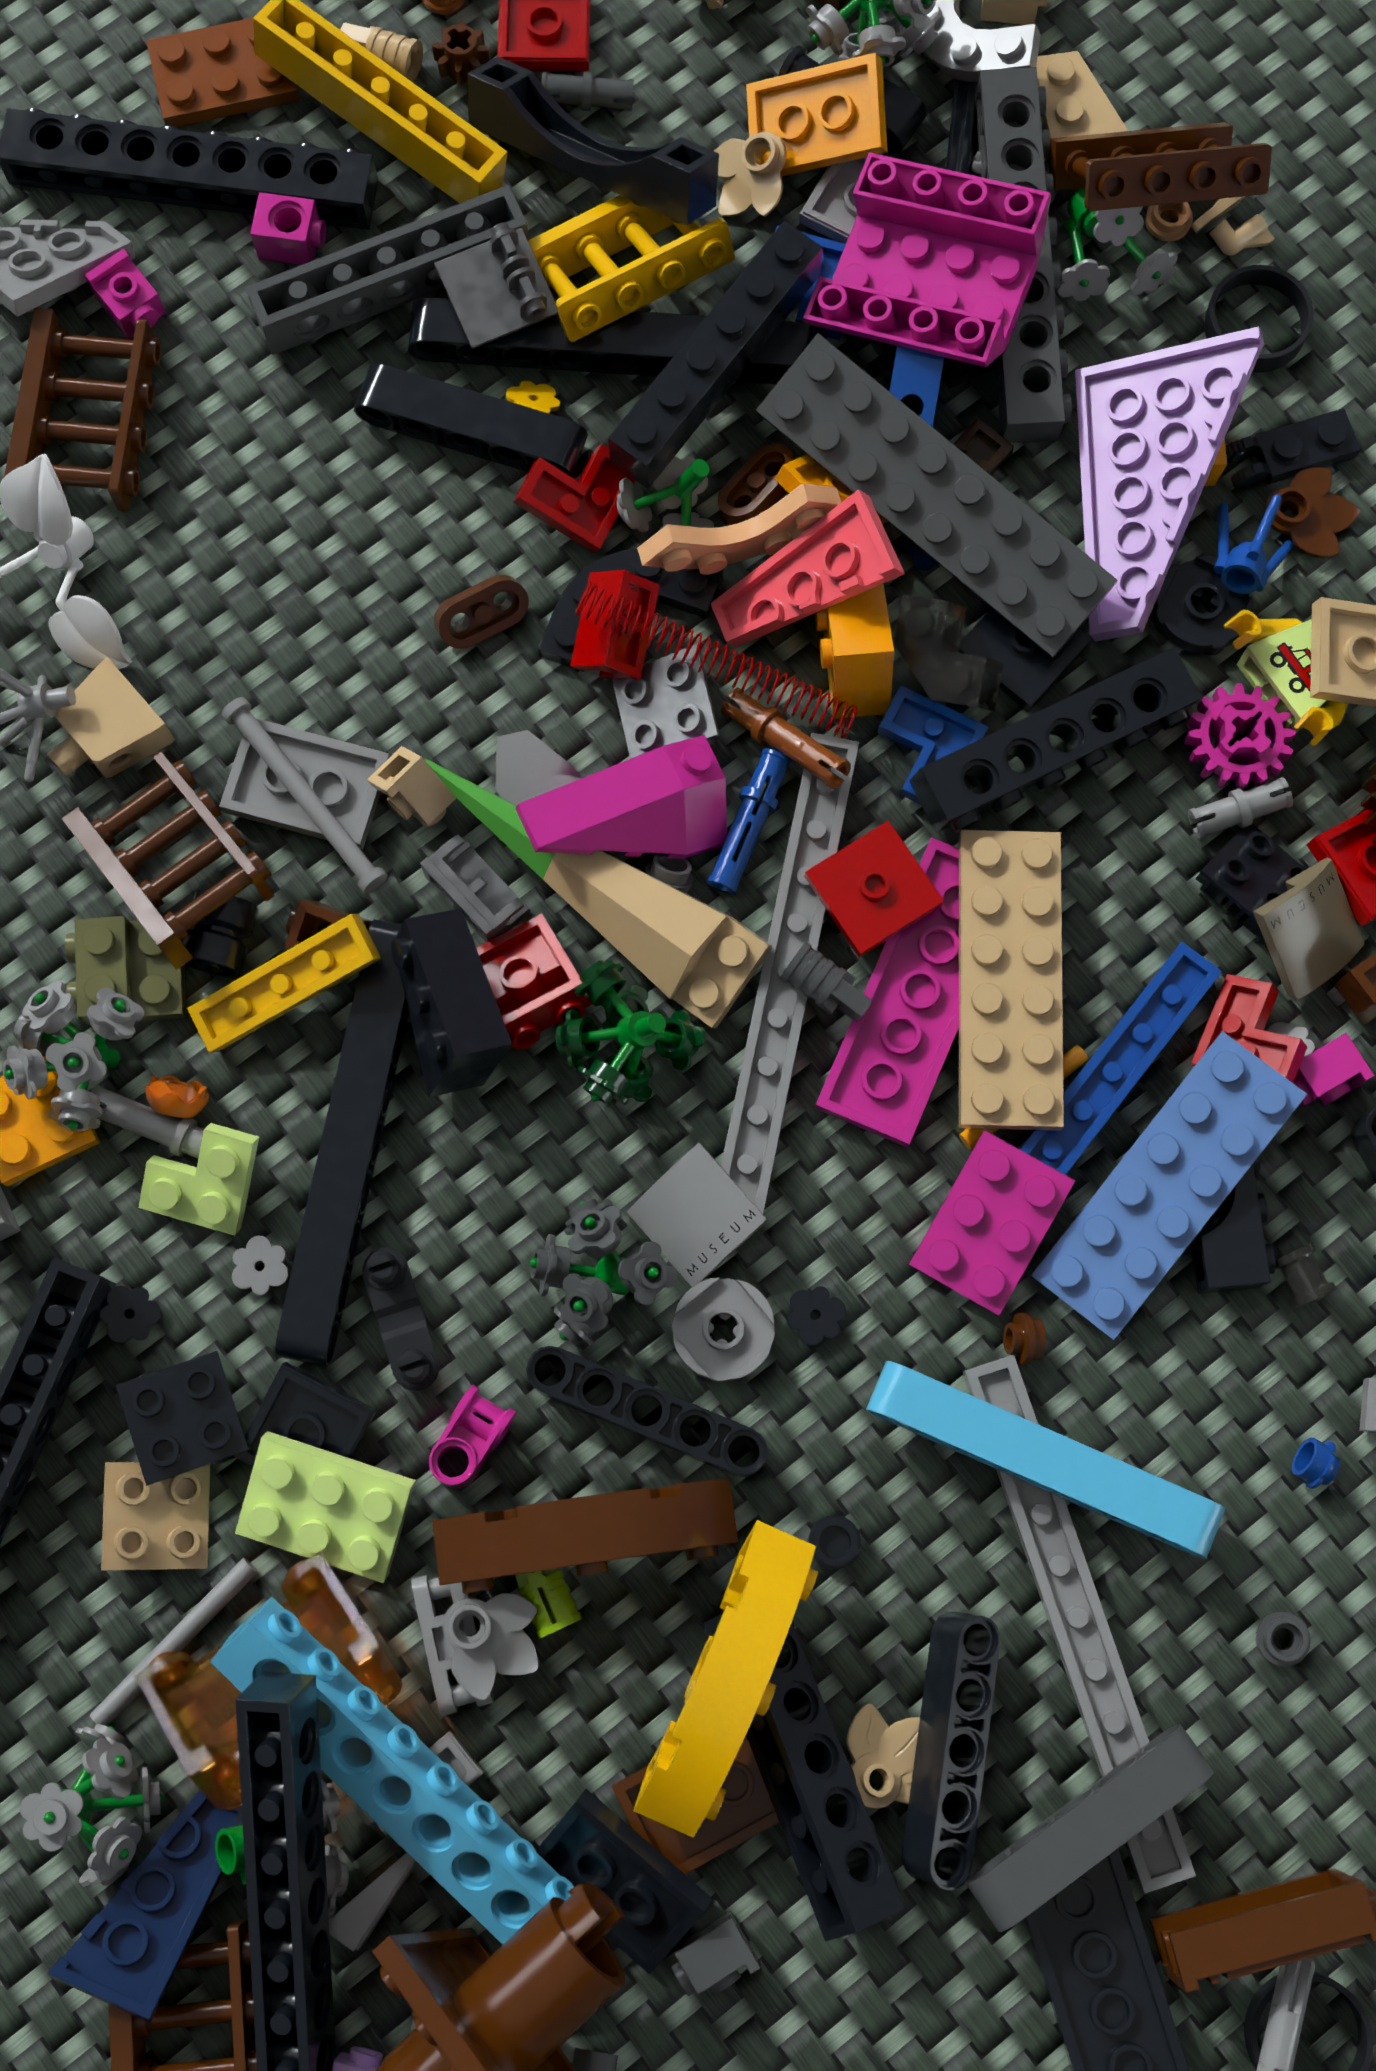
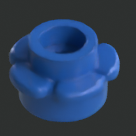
M1316 1438L1305 1440L1293 1458V1474L1300 1477L1302 1482L1306 1484V1487L1311 1489L1321 1484H1329L1336 1477L1340 1468V1459L1334 1455L1337 1450L1336 1445L1329 1440L1325 1443Z

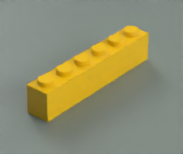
M270 0L253 17L255 55L458 203H463L502 187L508 151L300 0Z

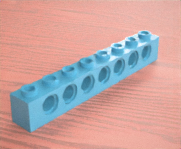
M272 1596L229 1636L210 1661L241 1693L263 1671L316 1675L321 1770L501 1944L506 1943L553 1897L566 1901L571 1896L568 1891L574 1888L572 1883L565 1877L560 1876L536 1852L529 1841L521 1838L505 1823L488 1802L482 1800L458 1777L455 1770L449 1764L442 1762L418 1738L416 1732L411 1727L403 1724L379 1701L378 1696L372 1689L364 1686L340 1663L338 1657L331 1650L325 1648L300 1624L298 1618L289 1610L284 1609Z

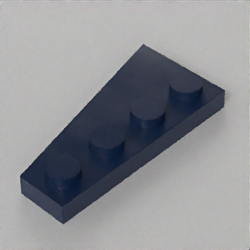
M204 1784L157 1840V1845L138 1868L135 1867L122 1882L121 1888L99 1914L97 1913L82 1930V1935L64 1957L61 1956L48 1971L49 1977L151 2023L223 1875V1871L220 1869L216 1858L215 1840L220 1829L243 1824L241 1800Z

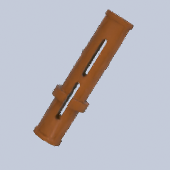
M741 688L733 689L727 695L742 707L738 709L724 700L721 707L722 714L749 730L753 740L761 745H771L825 782L831 789L839 787L845 781L831 772L830 767L848 776L851 763L847 759L841 758L791 723L785 721L784 714L775 707L770 706L766 708L746 694L745 691L741 693Z

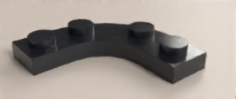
M629 549L605 556L583 569L561 594L539 644V657L571 667L570 664L581 613L577 616L575 612L587 587L590 572L627 570L660 585L657 603H663L707 619L712 608L711 602L715 600L724 578V569L714 574L703 575L699 569H681L669 572L661 567L642 566L637 549Z

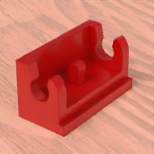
M627 570L590 572L588 583L591 581L592 584L588 594L595 584L598 585L594 603L601 591L606 588L607 593L603 606L609 596L615 592L612 610L619 598L623 596L624 603L621 613L627 603L632 600L633 606L630 616L635 608L641 604L642 608L638 621L649 608V623L655 612L660 589L659 584ZM594 589L581 612L570 666L578 670L600 671L599 676L603 678L641 679L652 623L640 644H638V640L648 612L642 619L633 638L629 641L639 608L623 636H620L630 605L623 614L615 631L612 632L621 601L607 626L603 628L612 598L597 624H594L604 595L603 593L589 619L586 620Z

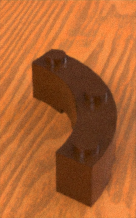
M729 1478L682 1483L657 1489L642 1488L517 1506L515 1509L486 1511L432 1520L439 1585L462 1583L463 1593L495 1589L493 1578L575 1566L577 1576L609 1572L608 1561L682 1550H686L687 1561L719 1556L717 1545L738 1542Z

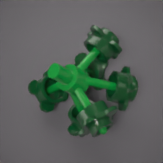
M600 960L588 966L581 974L579 980L582 983L575 989L574 993L577 997L583 995L595 1007L600 1005L604 1007L606 1020L602 1025L603 1029L598 1030L591 1018H581L577 1010H568L566 1021L563 1025L557 1027L555 1035L556 1046L562 1056H567L569 1067L572 1070H577L578 1073L586 1078L587 1082L583 1089L591 1095L593 1101H601L609 1105L614 1098L626 1105L629 1101L627 1098H634L638 1102H645L650 1099L652 1094L648 1081L653 1074V1068L642 1056L644 1048L655 1044V1048L661 1056L672 1059L675 1069L686 1070L691 1065V1057L698 1051L699 1047L705 1044L706 1031L703 1027L695 1026L690 1022L689 1014L685 1011H676L672 1014L671 1018L666 1020L659 1013L650 1014L645 1002L648 999L647 990L641 985L634 984L629 990L621 991L626 984V980L620 974L624 966L621 963L615 964L613 960L606 963ZM617 1038L622 1048L616 1056L608 1057L605 1063L596 1059L589 1070L582 1067V1059L597 1055L600 1041Z

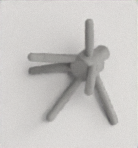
M0 668V686L18 692V706L1 712L0 724L22 717L0 737V746L7 745L33 723L24 774L25 781L32 782L38 761L44 719L54 717L58 708L75 705L76 695L71 686L52 689L47 684V678L44 675L38 677L37 685L29 686Z

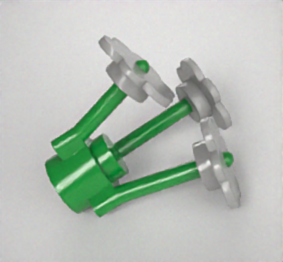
M1082 188L1070 198L1067 204V211L1071 218L1065 221L1063 225L1070 236L1075 265L1062 271V281H1060V288L1057 291L1062 297L1073 296L1076 301H1084L1090 295L1103 294L1109 287L1107 280L1110 276L1109 268L1105 265L1098 266V263L1093 259H1085L1080 234L1095 237L1102 243L1111 241L1115 246L1123 245L1140 264L1135 274L1137 279L1131 285V291L1135 295L1142 294L1143 292L1151 294L1158 288L1159 284L1167 282L1175 272L1174 264L1178 256L1174 252L1168 254L1165 250L1147 256L1130 237L1138 234L1143 228L1144 219L1139 214L1143 206L1090 211L1085 208V188Z

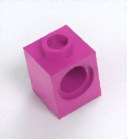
M259 192L250 235L258 259L303 265L315 259L316 249H323L326 238L325 220L319 219L314 199ZM290 228H297V229H296L295 231H293V232H288V233L285 232L286 230H288V229H290Z

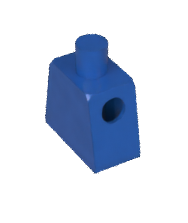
M897 346L889 392L933 427L944 357Z

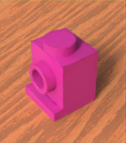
M124 249L85 274L96 300L128 339L135 333L137 319L148 320L150 327H152L158 318L166 313L158 293L134 265Z
M1347 1033L1303 1058L1293 1083L1307 1093L1298 1105L1299 1107H1306L1319 1098L1324 1106L1375 1076Z

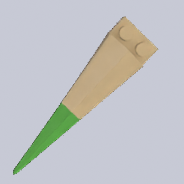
M424 759L452 794L669 999L676 1001L711 1028L719 1026L773 946L733 917L604 851L596 850L592 855L535 852L514 804L440 765Z

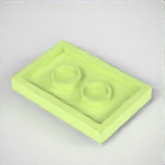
M267 1431L260 1440L235 1534L384 1583L390 1572L416 1480Z

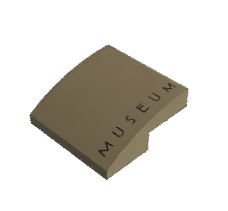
M1329 858L1321 860L1286 881L1285 884L1288 891L1253 911L1287 996L1297 1001L1338 973L1365 944L1333 861Z

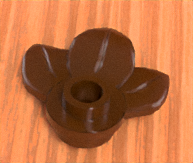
M1323 467L1307 468L1298 472L1289 487L1276 490L1270 495L1264 507V514L1272 497L1279 494L1282 500L1271 528L1281 534L1289 535L1295 546L1303 553L1318 558H1330L1337 556L1340 552L1339 542L1335 535L1347 529L1357 519L1361 511L1347 499L1329 492L1332 473L1331 469ZM1288 508L1292 510L1295 517L1285 516L1280 509Z

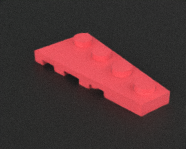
M857 490L711 602V607L725 641L739 647L905 573L870 496L861 490Z

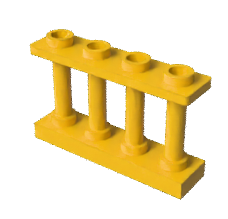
M621 195L528 240L548 287L551 286L560 297L556 300V307L565 336L571 342L719 269L735 259L729 227L723 218H718L704 226H701L696 220L689 225L671 221L669 217L648 207L638 206L630 199ZM674 224L684 236L660 247L651 235ZM633 245L642 257L619 268L610 256ZM593 266L601 277L577 289L568 277Z

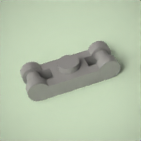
M428 1575L412 1578L411 1586L441 1716L457 1713L458 1706L476 1702L478 1707L494 1703L492 1690L488 1698L483 1701L470 1695L460 1684H452L449 1669H452L454 1648L449 1645L443 1634L445 1614L437 1616L434 1600L452 1596L454 1604L458 1600L471 1598L470 1592H462V1583L439 1585V1577L429 1579ZM466 1615L460 1620L459 1627L464 1634L473 1635L478 1632L474 1615Z

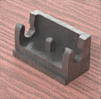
M459 835L448 840L429 858L426 857L420 863L425 878L454 909H462L466 922L485 942L511 930L531 912L526 903L507 886L471 845Z

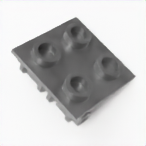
M506 222L499 223L490 230L492 234L490 241L434 263L472 349L559 314L555 300L523 229L515 230L514 228H509Z
M697 644L692 646L682 665L681 661L686 648L678 652L675 660H672L674 653L643 665L641 679H612L630 759L659 747L702 735L706 736L711 749L716 747L715 740L720 735L704 667L698 673L702 662L700 652L692 668H689L697 649Z

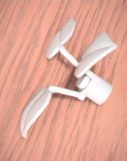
M42 454L29 463L8 473L0 483V502L6 515L18 529L25 532H34V538L39 542V545L31 551L0 567V578L37 557L49 568H67L68 571L55 600L56 606L60 611L51 616L48 622L55 642L69 658L83 666L95 669L101 661L108 657L118 669L125 668L132 663V660L127 655L119 630L107 610L100 603L86 596L75 595L67 600L75 576L83 568V563L79 558L92 548L94 537L91 529L84 521L71 516L64 491L47 454Z

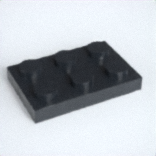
M587 1789L584 1790L536 1849V1852L560 1876L568 1879L574 1887L589 1882L597 1886L613 1900L625 1914V1917L605 1936L648 1974L655 1969L705 1913L713 1900L712 1897Z

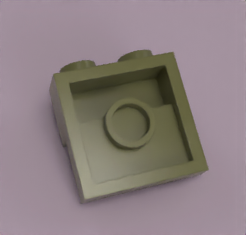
M125 916L74 920L75 933L66 934L65 951L68 962L76 963V981L67 983L66 993H70L74 997L73 1003L76 1006L77 1017L84 1024L91 1026L87 1010L90 1006L97 1004L96 994L101 988H110L116 993L127 996L132 1002L139 1004L144 1010V1016L140 1021L136 1022L186 1018L185 965L176 970L139 920L129 921Z

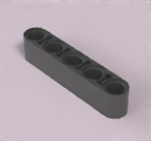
M1177 1724L1151 1740L978 1869L966 1881V1885L998 1932H1003L1022 1921L1202 1786L1214 1774V1770L1182 1725Z

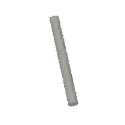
M243 1557L90 1714L91 1719L96 1724L108 1727L258 1573L253 1564Z

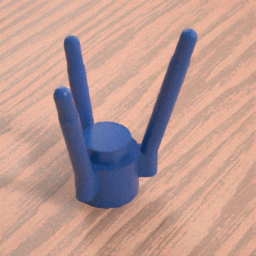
M1279 494L1272 497L1253 542H1243L1233 548L1230 553L1228 505L1226 503L1219 505L1218 559L1214 572L1222 574L1223 584L1235 593L1249 594L1254 591L1262 592L1267 579L1293 548V542L1287 540L1268 562L1262 548L1282 500Z

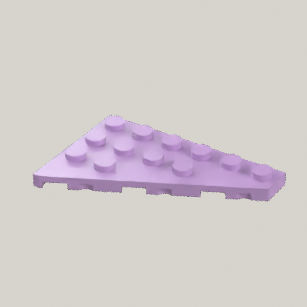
M1259 326L1075 370L1085 553L1118 580L1117 584L1089 615V632L1095 642L1143 633L1263 348L1264 337Z

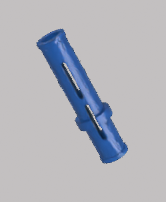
M764 748L749 785L741 789L739 799L742 802L725 838L711 876L707 880L708 885L721 892L732 895L736 894L737 886L755 848L768 813L775 812L778 805V800L775 797L786 770L792 761L783 753ZM764 782H765V783H766V786H765V788H764V790H763V793H762V795H761V798L759 799V801H758V803H757V806H756V808H755V812H754V814L752 815L753 808H754V806H755V804H756L757 799L759 798V795H760V793H761V791H762L761 789H762V787H763V785H764ZM745 828H746L747 831H746V833H745V835H744V838H743V840H742V842H741V845H740V847H739V850H738V852H737V854H736V857H735L734 861H732V858H733L734 853H735V851H736V849H737V846H738V844H739V841H740V839H741V837H742V834H743V832H744V830H745Z

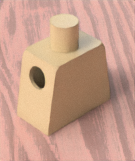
M106 657L75 689V705L57 709L54 717L69 737L47 753V755L66 777L90 759L105 778H110L174 742L175 739L163 720L112 661Z

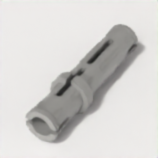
M99 1084L95 1085L90 1091L107 1105L106 1107L99 1104L103 1109L101 1117H97L98 1119L168 1146L170 1153L182 1157L187 1154L197 1159L199 1158L204 1129L197 1126L196 1120L192 1118H183L181 1120L173 1116L160 1114L153 1111L149 1106L105 1089Z

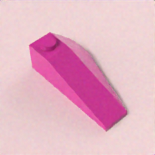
M705 735L659 747L521 802L515 808L535 852L592 855L596 850L624 852V856L640 857L642 853L667 854V858L684 859L722 848L727 836L726 777Z

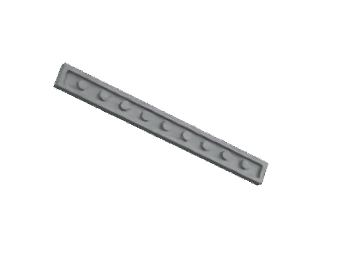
M811 733L810 737L841 758L847 759L851 763V769L848 776L835 768L830 767L831 772L845 780L835 789L828 787L825 782L805 768L803 770L768 937V943L773 947L763 961L721 1167L762 1213H764L807 997L803 995V992L793 988L789 982L781 980L780 976L805 942L811 944V948L817 951L825 907L804 875L807 870L835 854L838 850L859 746L857 741Z
M1014 1355L963 1371L970 1395L1038 1424ZM996 1469L1094 1756L1103 1777L1149 1743V1739L1065 1499ZM1173 1808L1125 1843L1140 1889L1144 1893L1196 1876Z

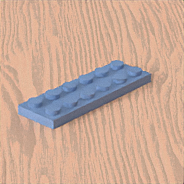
M1222 1031L1031 1276L1115 1340L1302 1102L1307 1093Z

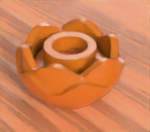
M152 1075L149 1085L145 1086L146 1098L153 1111L168 1116L193 1118L203 1110L209 1100L207 1087L196 1080L186 1083L173 1075H166L160 1079Z

